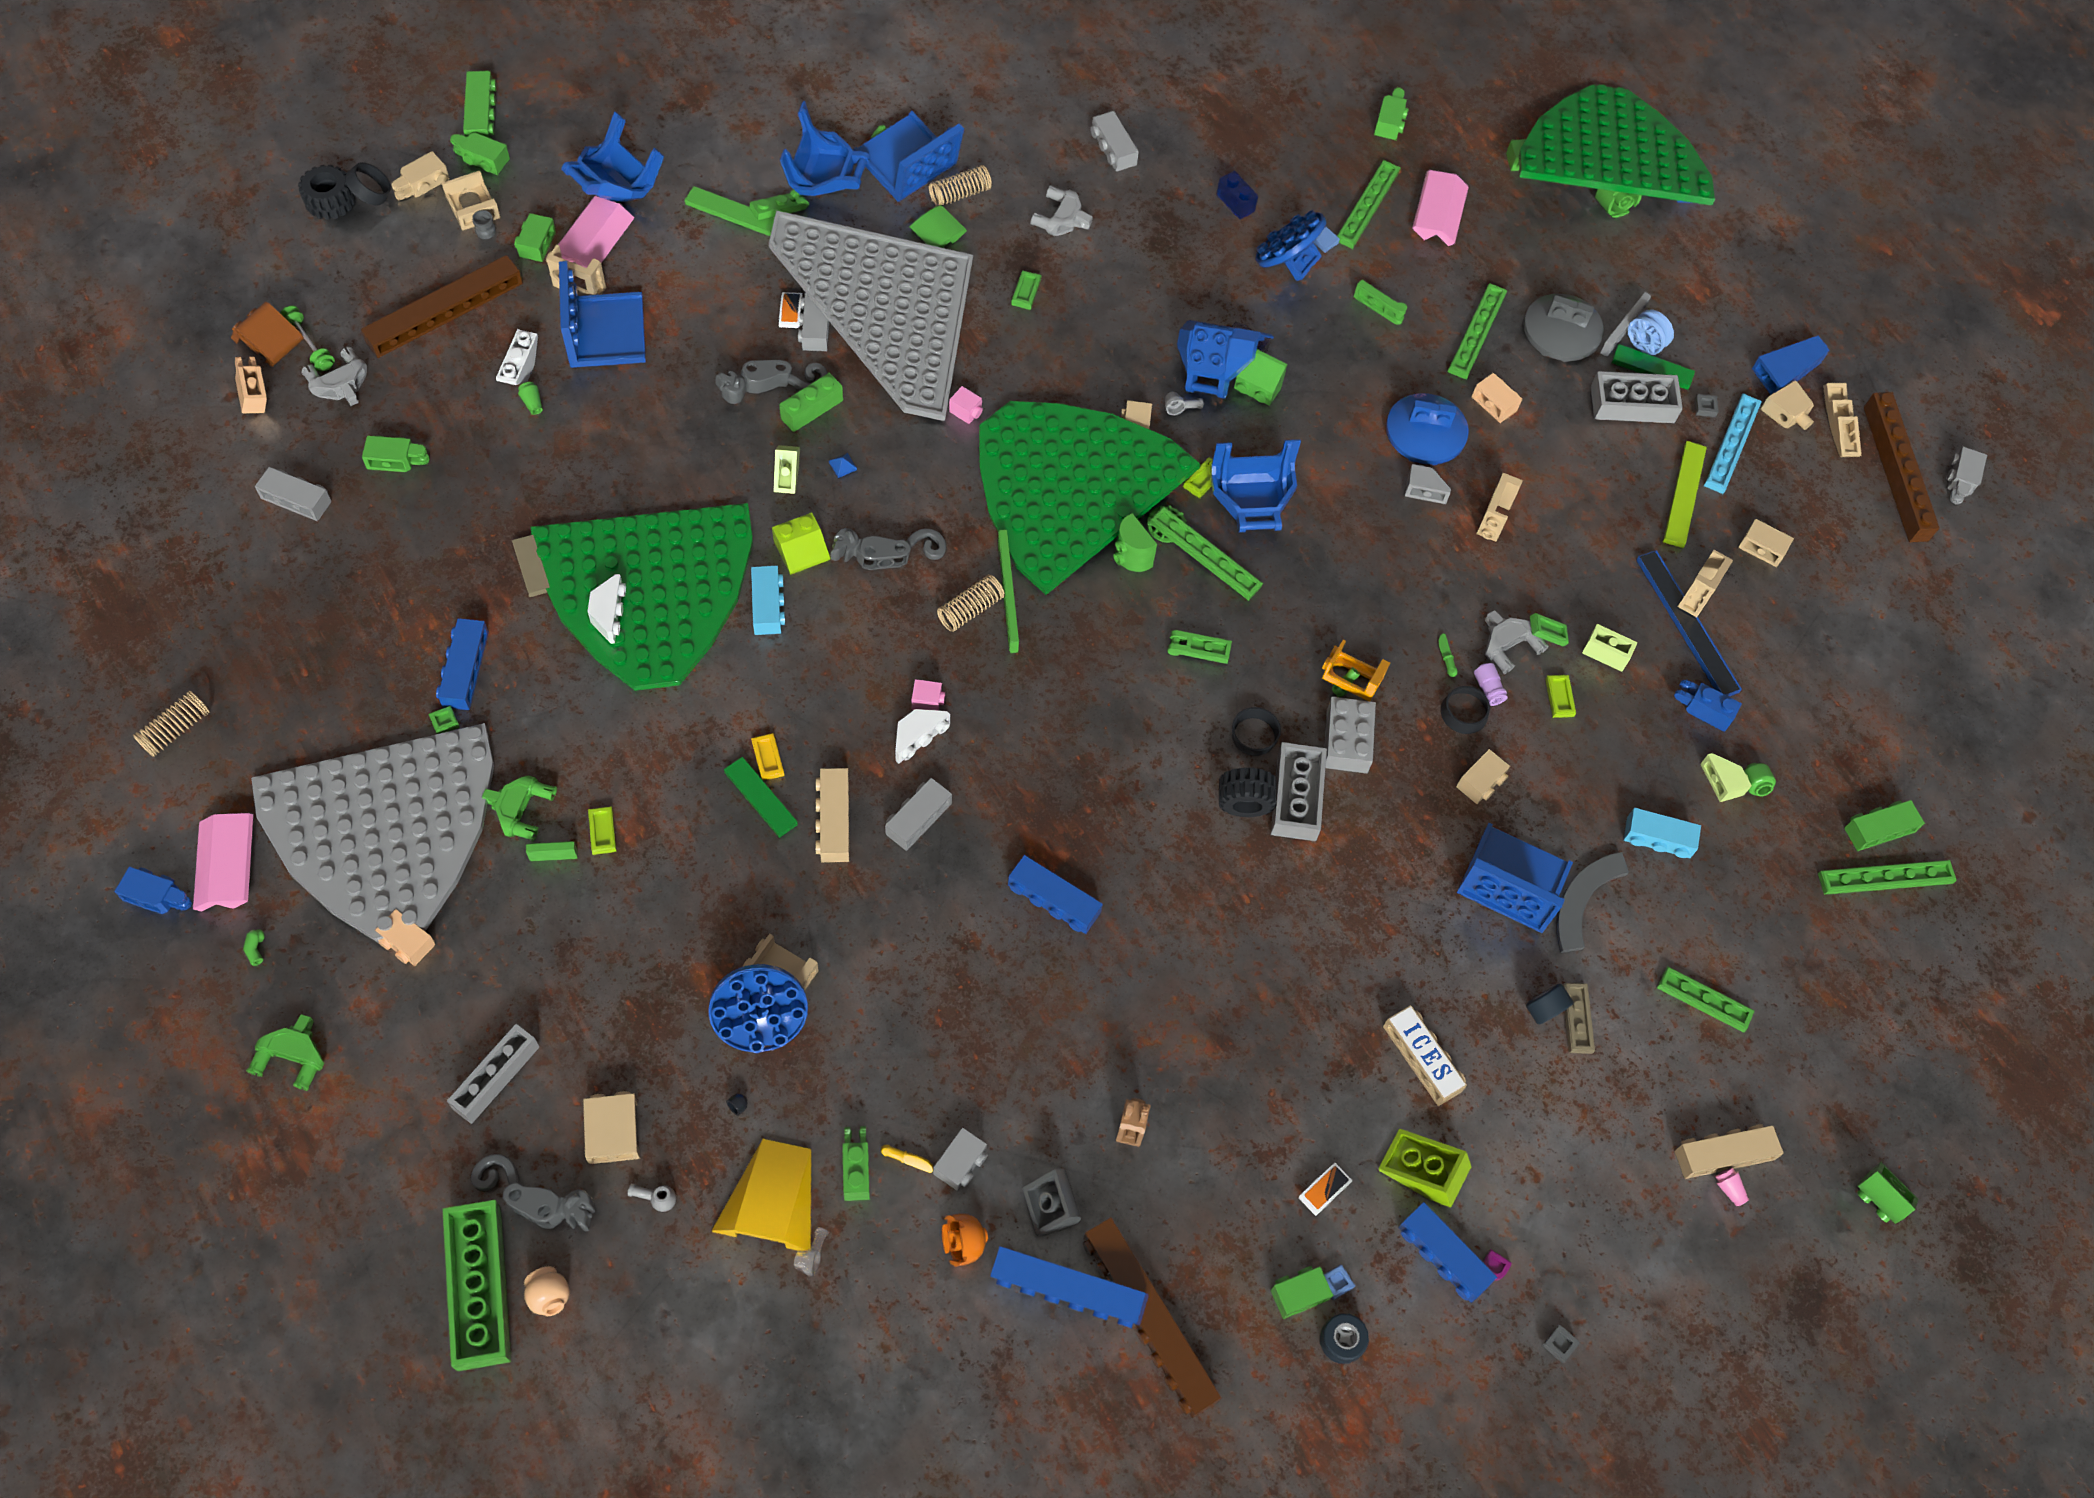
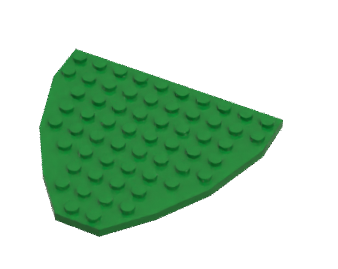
M1590 85L1564 98L1537 120L1520 149L1519 177L1706 205H1713L1715 200L1712 175L1690 141L1660 112L1630 90L1622 87L1613 88L1605 85Z
M1009 401L979 425L980 473L989 517L997 532L999 530H1007L1009 553L1016 568L1045 595L1119 535L1120 524L1126 516L1133 513L1138 520L1200 469V463L1172 439L1114 414L1057 403Z
M748 503L531 527L533 564L560 621L596 661L635 691L681 685L709 651L739 600L753 546ZM619 574L622 583L626 584L625 597H621L623 614L618 618L620 634L616 635L615 643H610L590 622L588 605L590 592L614 575Z

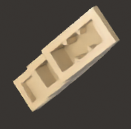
M1827 383L1823 386L1831 432L1839 456L1860 457L1861 446L1858 417L1853 416L1852 400H1848L1846 383Z

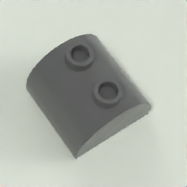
M1054 1169L1023 1187L1037 1236L1064 1230L1081 1220L1072 1185L1065 1169Z

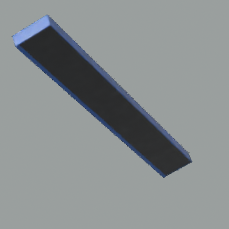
M1658 551L1638 556L1636 561L1714 689L1727 696L1740 693L1742 688L1699 618L1678 607L1685 595Z

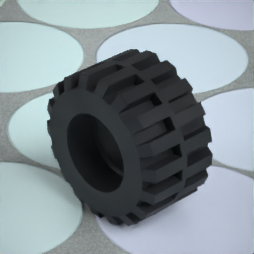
M320 165V167L316 168L315 166L312 170H307L305 176H301V182H298L299 192L307 211L312 216H317L319 219L324 217L325 220H330L333 217L336 219L340 215H346V211H350L355 204L356 196L348 188L345 181L346 172L341 170L340 167L334 168L333 165Z
M1237 768L1226 771L1219 779V807L1224 812L1239 817H1257L1272 812L1276 808V777L1268 771L1257 768Z

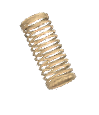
M981 165L963 173L960 172L951 177L948 176V178L930 183L929 192L933 203L936 206H943L944 203H952L956 199L960 200V198H967L968 195H975L980 191L983 192V190L991 189L992 181L987 168ZM976 173L978 174L979 181H980V184H981V186H982V190L980 189L979 182H978V179H977V177H976ZM972 174L974 175L975 182H976V185H977V187H978V191L976 190L975 183H974V180H973V178H972ZM968 175H969V177H970V179H971V183H972V186H973V188H974V193H973V191H972L970 182H969V180H968ZM964 177H965L966 180H967V184H968V187H969V190H970V194L968 193V189H967L966 183H965V181H964ZM960 178H961L962 181H963V185H964V188H965V191H966V195L964 194V190H963L962 184H961V182H960ZM956 179H957V181H958V183H959V187H960V190H961V192H962V197H961V195H960L959 188H958V186H957V184H956ZM952 181H953L954 184H955V188H956V191H957V193H958V198H957V196H956L954 187H953V185H952ZM948 182H949L950 185H951V189H952V192H953V195H954V199L952 198V194H951V191H950V189H949ZM944 183H945V185H946V187H947V190H948V193H949V196H950V200L948 199V196H947V193H946V190H945V187H944ZM932 185L935 188V194L938 202L936 201V198L934 196ZM940 185L943 188L947 203L944 200Z
M988 574L982 580L976 582L975 585H972L971 588L969 587L963 593L957 595L952 601H948L944 606L938 608V617L949 631L954 632L957 628H960V625L963 626L968 620L975 618V615H979V612L982 613L983 610L993 605L994 602H998V599L1004 598V589L993 575ZM989 581L994 584L1000 595L996 593ZM958 601L961 603L963 609L958 605ZM954 604L957 605V607H958L960 613H959L958 610L954 607ZM950 606L953 608L956 615L951 611ZM942 611L946 614L953 628L945 620Z
M192 691L186 692L187 696L183 695V699L178 698L179 703L174 702L175 706L170 705V709L166 708V713L161 712L162 716L157 715L158 720L153 719L154 724L149 722V726L144 725L145 730L140 729L141 734L138 732L133 734L138 743L151 756L155 757L160 751L151 743L146 735L162 750H164V747L153 737L149 730L168 746L153 726L170 743H173V741L163 732L158 724L175 740H177V737L165 726L162 720L177 735L181 736L165 716L173 721L183 733H185V730L174 720L171 714L189 729V726L177 715L174 709L191 726H194L178 706L186 711L196 723H198V720L186 709L183 703L199 719H202L186 698L204 716L210 713L207 706Z

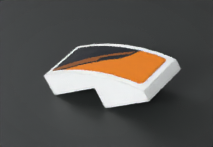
M782 292L779 327L800 328L802 293Z
M1334 1163L1298 1198L1317 1216L1352 1182V1179Z

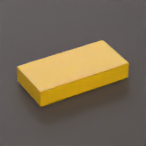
M774 734L751 738L761 779L766 781L784 776Z

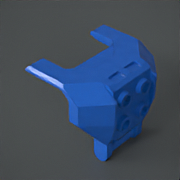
M803 101L798 111L803 128L802 138L794 159H792L787 149L783 150L779 159L789 186L798 194L809 196L823 195L844 189H859L860 179L865 165L869 163L870 155L863 151H853L835 132L820 131L815 128L806 103ZM854 164H857L854 175L851 176Z
M614 111L605 140L599 146H585L578 160L565 162L562 165V171L566 175H570L582 186V190L587 195H597L613 202H624L643 198L652 189L664 155L656 148H653L645 166L620 143V136L626 121L616 111Z
M1188 320L1180 328L1177 342L1178 350L1188 374L1185 386L1186 391L1192 393L1194 391L1215 394L1219 398H1226L1229 382L1255 359L1258 341H1264L1265 338L1274 339V336L1257 331ZM1202 376L1219 379V385L1217 387L1197 383V378Z
M1284 440L1281 452L1275 456L1232 457L1230 456L1232 442L1216 443L1211 465L1213 494L1235 518L1239 533L1246 532V530L1274 529V531H1280L1282 529L1280 514L1297 488L1295 461L1301 440ZM1272 518V520H1267V521H1246V520H1265V519Z

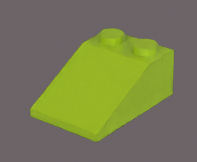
M1399 1128L1378 1169L1423 1197L1452 1207L1471 1169V1163L1467 1151Z

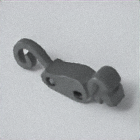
M783 360L749 361L744 364L740 376L732 371H728V376L723 373L716 375V385L722 392V397L731 404L740 403L746 392L759 394L776 387H786L788 384L801 391L810 385V383H806L793 376L791 365ZM819 363L808 364L805 368V378L810 383L815 380L813 373H818L820 378L828 374L826 368ZM784 365L786 369L780 371L776 369V366ZM755 366L757 370L748 371L747 367Z
M843 528L834 536L831 560L837 561L844 556V562H848L853 556H856L858 563L864 569L897 568L908 563L911 548L921 539L929 538L937 543V550L931 548L932 541L926 540L923 545L925 556L932 560L941 559L945 555L946 542L939 532L926 528L915 531L906 541L904 539L892 540L879 536L859 539L852 529ZM894 558H903V561L895 562ZM864 559L873 560L874 563L866 565L864 564Z
M501 1154L486 1156L473 1168L471 1173L472 1185L477 1190L486 1192L496 1186L499 1180V1173L494 1169L490 1170L488 1178L481 1180L484 1171L493 1165L502 1166L506 1171L509 1186L504 1189L503 1199L514 1212L543 1228H554L566 1218L571 1228L575 1229L576 1224H578L584 1231L590 1230L591 1213L595 1212V1202L585 1190L577 1189L566 1195L565 1198H562L549 1189L525 1187L519 1183L515 1165L509 1158Z

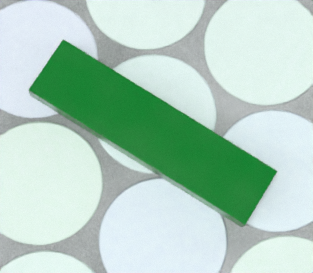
M1618 344L1612 360L1613 364L1641 374L1678 376L1679 387L1686 390L1691 386L1695 373L1694 370Z
M743 757L724 769L727 777L779 838L798 825L797 820Z

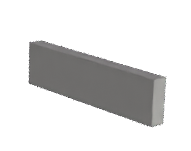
M1645 292L1607 339L1600 354L1606 357L1609 356L1627 333L1630 322L1646 309L1651 298L1650 294Z

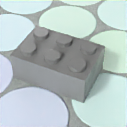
M1331 697L1326 712L1324 748H1327L1325 768L1368 773L1373 762L1376 702Z

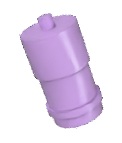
M1493 663L1480 665L1474 671L1480 688H1482L1485 696L1488 698L1490 706L1501 704L1507 699V692L1502 686L1495 665Z

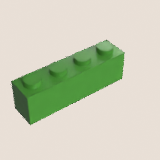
M490 71L467 72L463 127L465 137L472 133H478L491 139V135H495L492 121L495 120L493 106H496L494 91H497L496 80L492 79Z

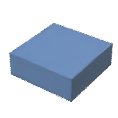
M1326 227L1314 244L1325 253L1339 244L1340 239Z
M1342 1264L1324 1274L1333 1294L1332 1300L1337 1299L1355 1287Z

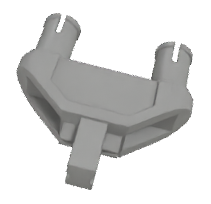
M1050 185L1046 197L1057 200L1061 204L1055 215L1051 218L1035 212L1031 219V225L1046 229V232L1053 236L1071 232L1074 227L1089 230L1092 224V216L1081 210V203L1077 193L1070 189L1064 191Z
M346 347L349 354L345 349L340 353L347 365L321 377L313 365H307L311 372L307 370L306 366L302 369V374L309 382L308 388L315 396L340 400L345 397L350 406L359 403L355 392L360 389L366 377L367 365L362 359L357 357L352 347Z
M1495 610L1485 618L1490 631L1485 656L1493 660L1502 670L1503 674H1506L1507 671L1510 672L1515 667L1514 663L1504 653L1509 648L1524 640L1539 655L1549 647L1542 638L1532 635L1531 621L1516 618L1506 620Z

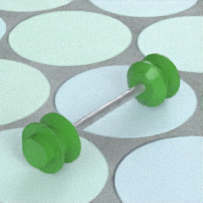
M293 305L284 307L280 314L295 328L297 327L314 351L310 356V362L314 364L317 371L331 369L335 361L334 357L325 348L317 350L300 326L304 316L298 307Z

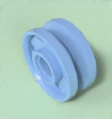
M1645 310L1630 322L1628 335L1632 344L1639 351L1648 355H1656L1672 342L1674 330L1667 317L1655 310Z

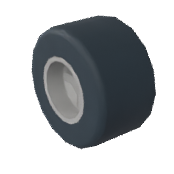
M1557 984L1530 1000L1526 1004V1008L1536 1023L1540 1025L1567 1010L1574 1002L1564 986Z
M1351 1314L1333 1316L1322 1327L1320 1333V1346L1324 1354L1330 1360L1339 1364H1349L1356 1361L1366 1351L1369 1343V1334L1365 1324L1358 1317Z

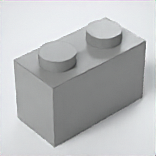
M962 1128L934 1166L933 1174L957 1191L961 1186L966 1187L973 1177L971 1172L975 1166L980 1167L988 1156L985 1153L987 1144Z

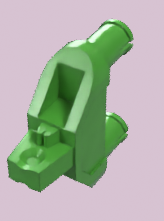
M524 776L505 785L499 792L485 789L482 798L487 799V803L492 805L491 808L496 810L505 836L514 837L516 835L534 841L536 837L533 835H538L539 828L520 822L522 815L532 796L535 795L553 801L554 797L552 795L556 796L557 787L540 783L536 777Z
M301 1014L295 1026H290L289 1029L283 1028L259 1038L255 1044L256 1053L246 1071L253 1075L257 1073V1076L262 1077L270 1058L274 1057V1055L301 1063L303 1066L293 1086L308 1091L316 1072L320 1071L325 1064L314 1041L311 1039L313 1033L310 1030L314 1023L311 1017Z

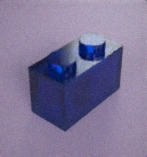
M1235 170L1219 178L1216 195L1239 219L1255 212L1258 194Z

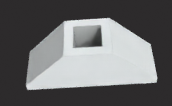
M517 329L496 376V381L513 385L528 382L535 366L538 334Z
M619 574L614 575L591 591L588 605L590 622L610 643H615L616 635L620 634L618 618L623 614L621 597H625L626 584L622 583Z
M915 709L898 722L896 739V762L899 764L904 759H910L917 749L921 746H927L938 733H944L950 726V714L947 711Z

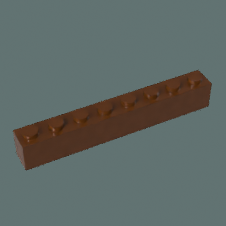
M505 255L361 328L364 340L375 356L380 358L522 285L520 271L510 258Z
M1893 392L1873 393L1863 408L1909 543L1929 542L1940 527Z
M1109 1218L1085 1232L1083 1246L1090 1256L1094 1255L1098 1262L1096 1267L1103 1278L1107 1277L1110 1282L1149 1295L1140 1325L1135 1324L1138 1328L1136 1333L1143 1345L1147 1344L1152 1351L1150 1357L1157 1368L1161 1367L1166 1374L1164 1380L1171 1391L1175 1390L1180 1398L1178 1403L1182 1411L1186 1415L1190 1414L1193 1419L1218 1403L1221 1396L1113 1219Z

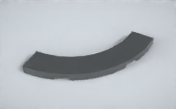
M1622 852L1608 855L1591 863L1575 877L1563 896L1565 901L1558 911L1557 939L1561 953L1584 949L1582 918L1586 904L1591 895L1600 886L1613 879L1628 875L1629 871Z

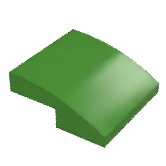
M942 205L928 211L909 226L925 244L944 248L949 242L954 244L967 231Z

